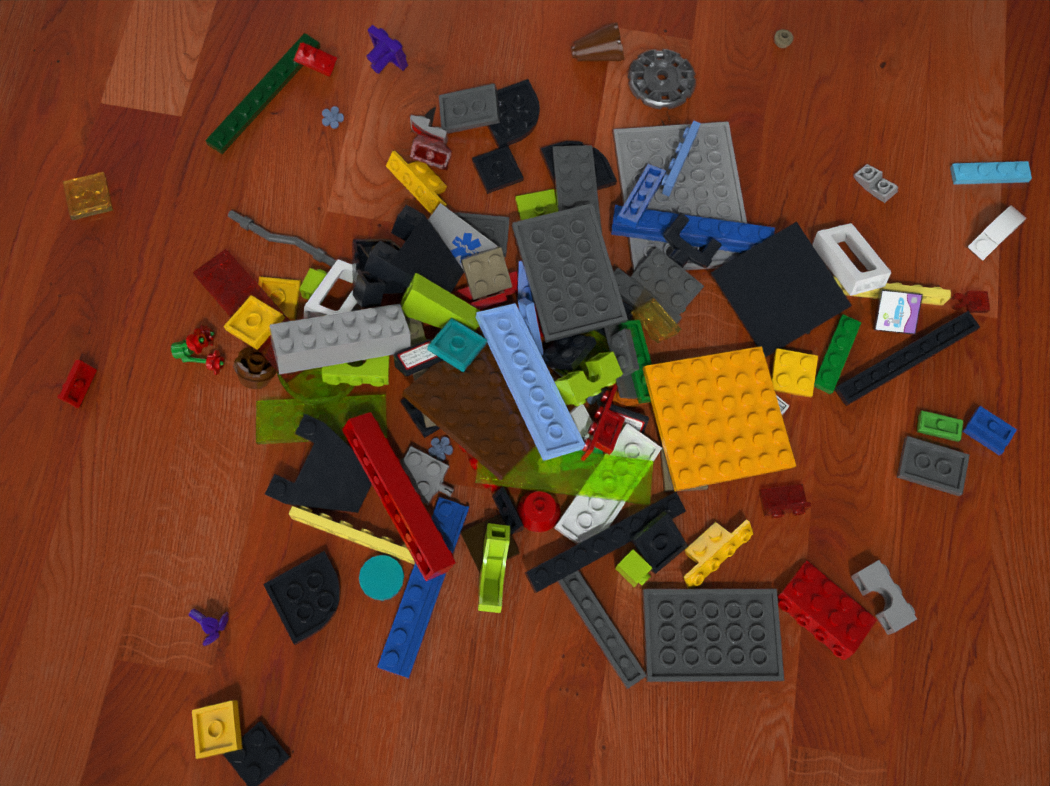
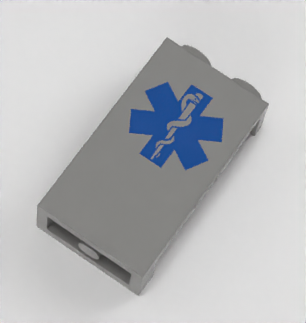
M441 203L428 219L462 269L463 266L460 259L498 247Z

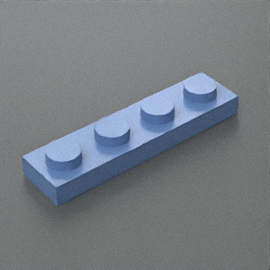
M693 121L691 127H686L682 137L685 141L684 143H679L675 152L678 156L676 159L672 158L668 169L671 172L669 175L665 174L661 185L664 186L662 194L668 197L701 125L699 122Z

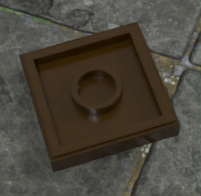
M501 514L460 532L479 573L483 562L487 524L506 525ZM511 534L507 560L520 554Z

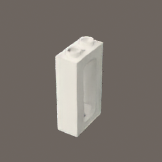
M852 223L817 231L813 247L850 296L885 287L891 271ZM845 241L868 272H860L837 243Z
M341 260L335 262L305 304L304 319L357 311L362 308L354 298L353 290L338 311L320 305L338 278L353 283L352 264Z

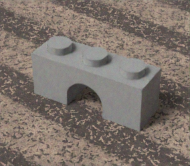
M878 560L850 577L862 595L875 591L884 597L885 608L875 616L887 635L917 620L914 608L902 596L901 588L889 576L888 568Z

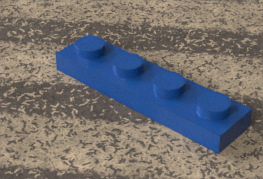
M650 164L646 166L618 214V222L636 229L662 183L666 170Z

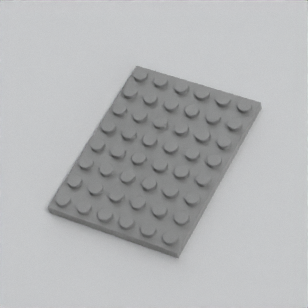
M729 122L701 123L670 196L662 194L664 186L660 184L647 210L676 214L682 213L684 215L747 224ZM692 124L613 130L623 206L648 164L666 170V174H670L671 170L668 168L672 158H677L678 154L675 153L680 142L684 143L685 139L682 137L686 127H691ZM628 237L633 273L656 248L660 249L668 257L674 250L667 242ZM692 246L699 252L704 250L702 247ZM718 250L711 259L712 263L708 268L700 267L688 261L683 269L719 268L743 253Z

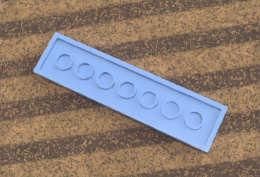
M516 303L477 312L475 318L485 339H487L492 354L543 461L584 449L585 443Z

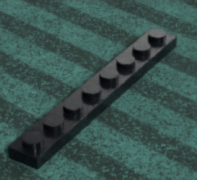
M967 311L840 384L834 390L843 403L848 406L977 331L980 325L970 312Z
M677 492L662 498L524 572L534 593L631 542V537L663 511L667 512L671 519L686 512Z

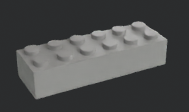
M400 304L270 324L271 341L279 374L394 355V353L410 347V331Z

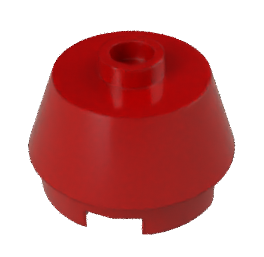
M532 490L520 499L517 506V514L526 529L533 532H546L552 529L559 521L561 508L556 497L550 492Z

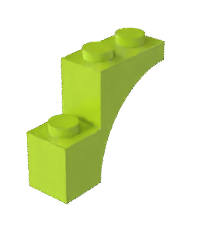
M487 524L483 562L479 576L478 611L501 613L505 566L510 543V526Z

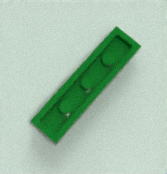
M842 314L815 376V388L829 394L833 393L862 322Z
M633 320L618 324L619 331L623 329L631 330L639 370L631 373L639 404L651 402L643 367L652 365L641 322L640 320Z

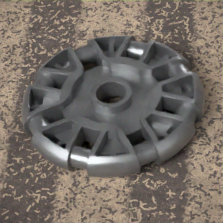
M652 49L640 54L638 59L632 62L628 71V79H630L628 85L633 95L637 99L640 98L644 101L643 104L655 109H661L662 107L672 109L684 104L686 98H690L696 87L695 71L691 63L687 59L680 57L679 53L668 49H662L661 51ZM664 75L667 79L660 80L657 76ZM661 96H667L668 99H662Z

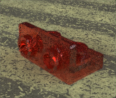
M803 484L767 488L759 491L764 516L781 518L786 513H792L793 516L805 514L806 510L811 507V502L806 501Z

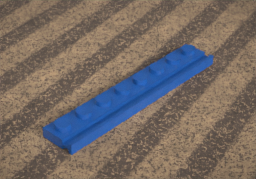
M615 205L611 235L667 242L662 233L666 227L671 226L679 214L646 209L635 229L617 221L618 214L623 206ZM685 215L690 221L679 235L691 246L705 248L713 238L722 244L719 250L745 253L753 245L756 246L773 236L775 228Z
M439 497L432 515V521L437 530L442 534L446 546L454 554L469 507ZM415 563L377 668L408 679L410 678L446 573L425 581Z

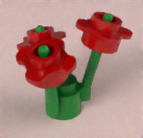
M201 325L200 329H195L194 333L189 334L186 340L173 342L171 345V353L175 359L181 358L183 363H205L207 370L214 371L215 375L220 373V369H223L225 363L223 356L219 354V350H215L214 354H208L207 359L190 357L194 352L199 354L204 347L214 345V332L208 326Z

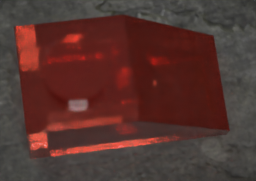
M421 132L413 140L410 158L447 171L452 151L441 139Z

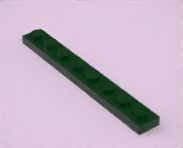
M304 33L205 140L206 144L220 154H223L304 66L293 61L300 43H306L319 49L320 42Z

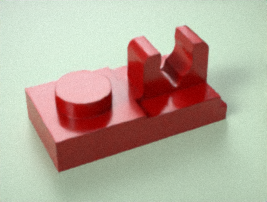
M300 43L293 61L330 77L337 57L306 43Z
M75 360L66 382L62 385L63 389L57 398L75 408H79L97 370L81 360Z

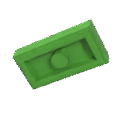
M926 411L919 412L918 433L957 442L961 440L963 420Z

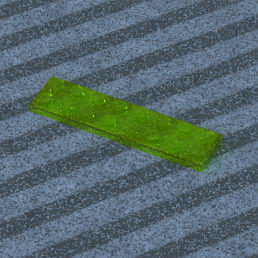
M536 447L502 481L478 461L475 483L649 505L653 461L591 453L585 461H582L580 458L583 451H575L543 461Z

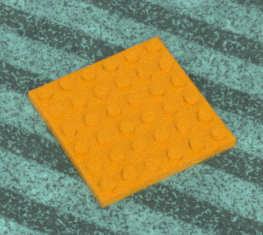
M762 346L643 367L674 491L796 467Z

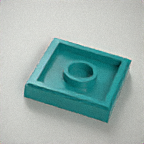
M451 318L431 341L427 350L464 372L487 344V339Z

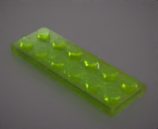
M386 394L256 401V443L310 442L295 434L304 414L324 422L342 440H347L342 431L350 418L371 412L378 421L384 436L387 438Z

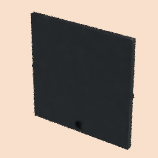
M797 222L760 244L753 245L750 250L710 273L756 346H762L765 358L773 354L776 349L783 348L804 334H810L811 330L852 306Z

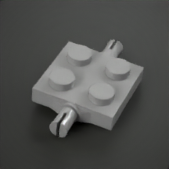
M411 446L406 456L401 459L400 464L405 473L410 477L411 484L416 493L420 495L422 502L429 506L432 498L439 491L451 497L454 488L444 484V477L449 466Z

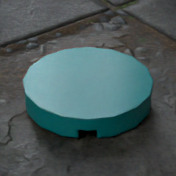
M379 555L370 558L364 563L360 570L359 582L361 589L368 597L385 601L392 599L400 592L404 583V573L397 560L390 556Z

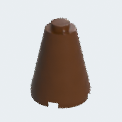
M611 23L575 41V46L571 47L573 58H577L578 61L624 60L618 23Z

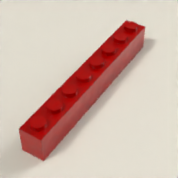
M371 412L350 418L342 431L425 581L448 572L456 564L453 553L446 546L442 534L433 523L432 516L424 507L420 495L416 493L411 484L410 477L403 470L399 458L390 447L389 440L381 431L378 421Z

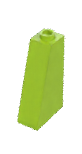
M415 273L402 297L401 308L404 316L441 329L451 318L472 331L479 327L475 317L476 313L480 312V310L420 274Z

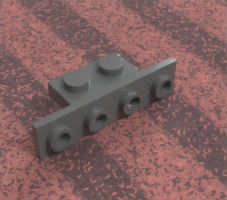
M618 324L605 327L609 352H614L623 373L622 376L616 379L620 398L636 399L637 395L631 373L639 370L631 330L623 329L619 331Z

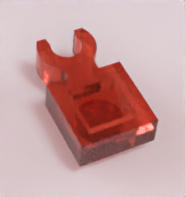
M967 291L964 295L955 293L951 297L952 300L960 302V304L957 303L952 307L954 310L966 307L970 313H987L990 311L988 291Z

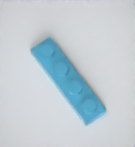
M1028 161L953 163L950 167L953 184L1029 182L1032 179Z

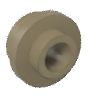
M784 29L777 31L774 36L776 46L786 48L791 45L793 41L792 33Z

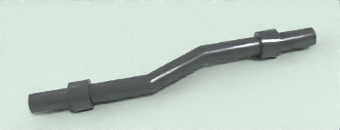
M230 210L228 213V217L239 223L240 227L247 231L251 230L267 241L295 245L311 254L313 259L320 263L324 262L331 267L336 262L324 250L316 249L298 237L272 234L256 225L254 220L247 216L243 217L233 210Z

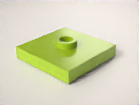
M554 189L515 196L520 221L558 212Z

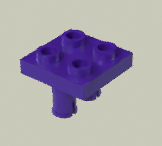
M372 25L367 31L374 48L366 55L367 59L372 63L370 65L371 68L379 74L390 62L404 71L408 64L406 55L402 50V44L396 39L392 40L389 38L386 31L382 28L378 29Z

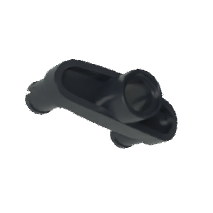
M680 213L671 226L666 227L662 233L664 239L674 249L669 258L682 268H684L688 261L700 267L708 268L712 263L711 259L722 244L712 238L702 252L696 250L679 235L690 221L688 217Z

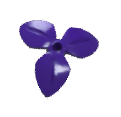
M196 609L190 611L189 617L201 624L206 634H210L202 643L203 646H207L219 638V630L223 631L227 626L229 612H225L218 622L217 619L206 617Z

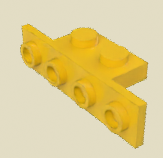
M392 151L386 167L430 214H433L440 203L446 207L447 204L438 194L445 192L447 186L422 160L408 164L396 151Z
M746 519L732 533L715 522L684 550L685 554L697 563L684 576L688 589H694L702 584L711 572L716 571L724 560L735 553L736 549L749 541L753 535L750 521Z

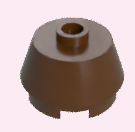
M247 347L239 352L238 357L234 361V370L240 383L249 389H262L266 387L277 373L278 367L274 354L265 348L264 351L253 350V347Z

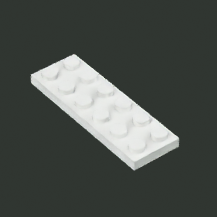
M627 423L619 434L613 452L610 455L606 453L554 529L575 544H578L608 528L662 447Z

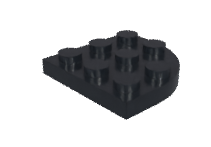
M529 79L497 90L500 123L487 125L498 149L525 139L532 133L538 123L540 112L539 100Z
M564 141L540 149L554 186L553 146H581L583 142ZM592 148L597 190L616 185L617 179L607 158L598 149Z
M325 551L263 584L294 645L306 640L326 627L334 617L339 606L341 595L340 582Z

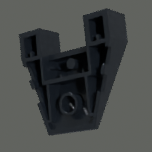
M406 204L398 215L391 231L392 234L406 242L398 251L379 241L370 253L364 270L383 281L390 282V280L400 282L406 288H408L412 278L417 273L452 293L464 273L463 269L426 216Z
M353 239L352 241L353 296L361 307L381 306L383 294L405 293L407 290L400 282L393 280L386 282L364 270L370 253L379 241L398 251L401 249L391 239Z
M304 414L295 434L314 443L295 483L274 474L265 495L288 505L359 513L372 483L353 449L327 424Z

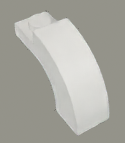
M1011 205L967 248L983 261L1027 218Z

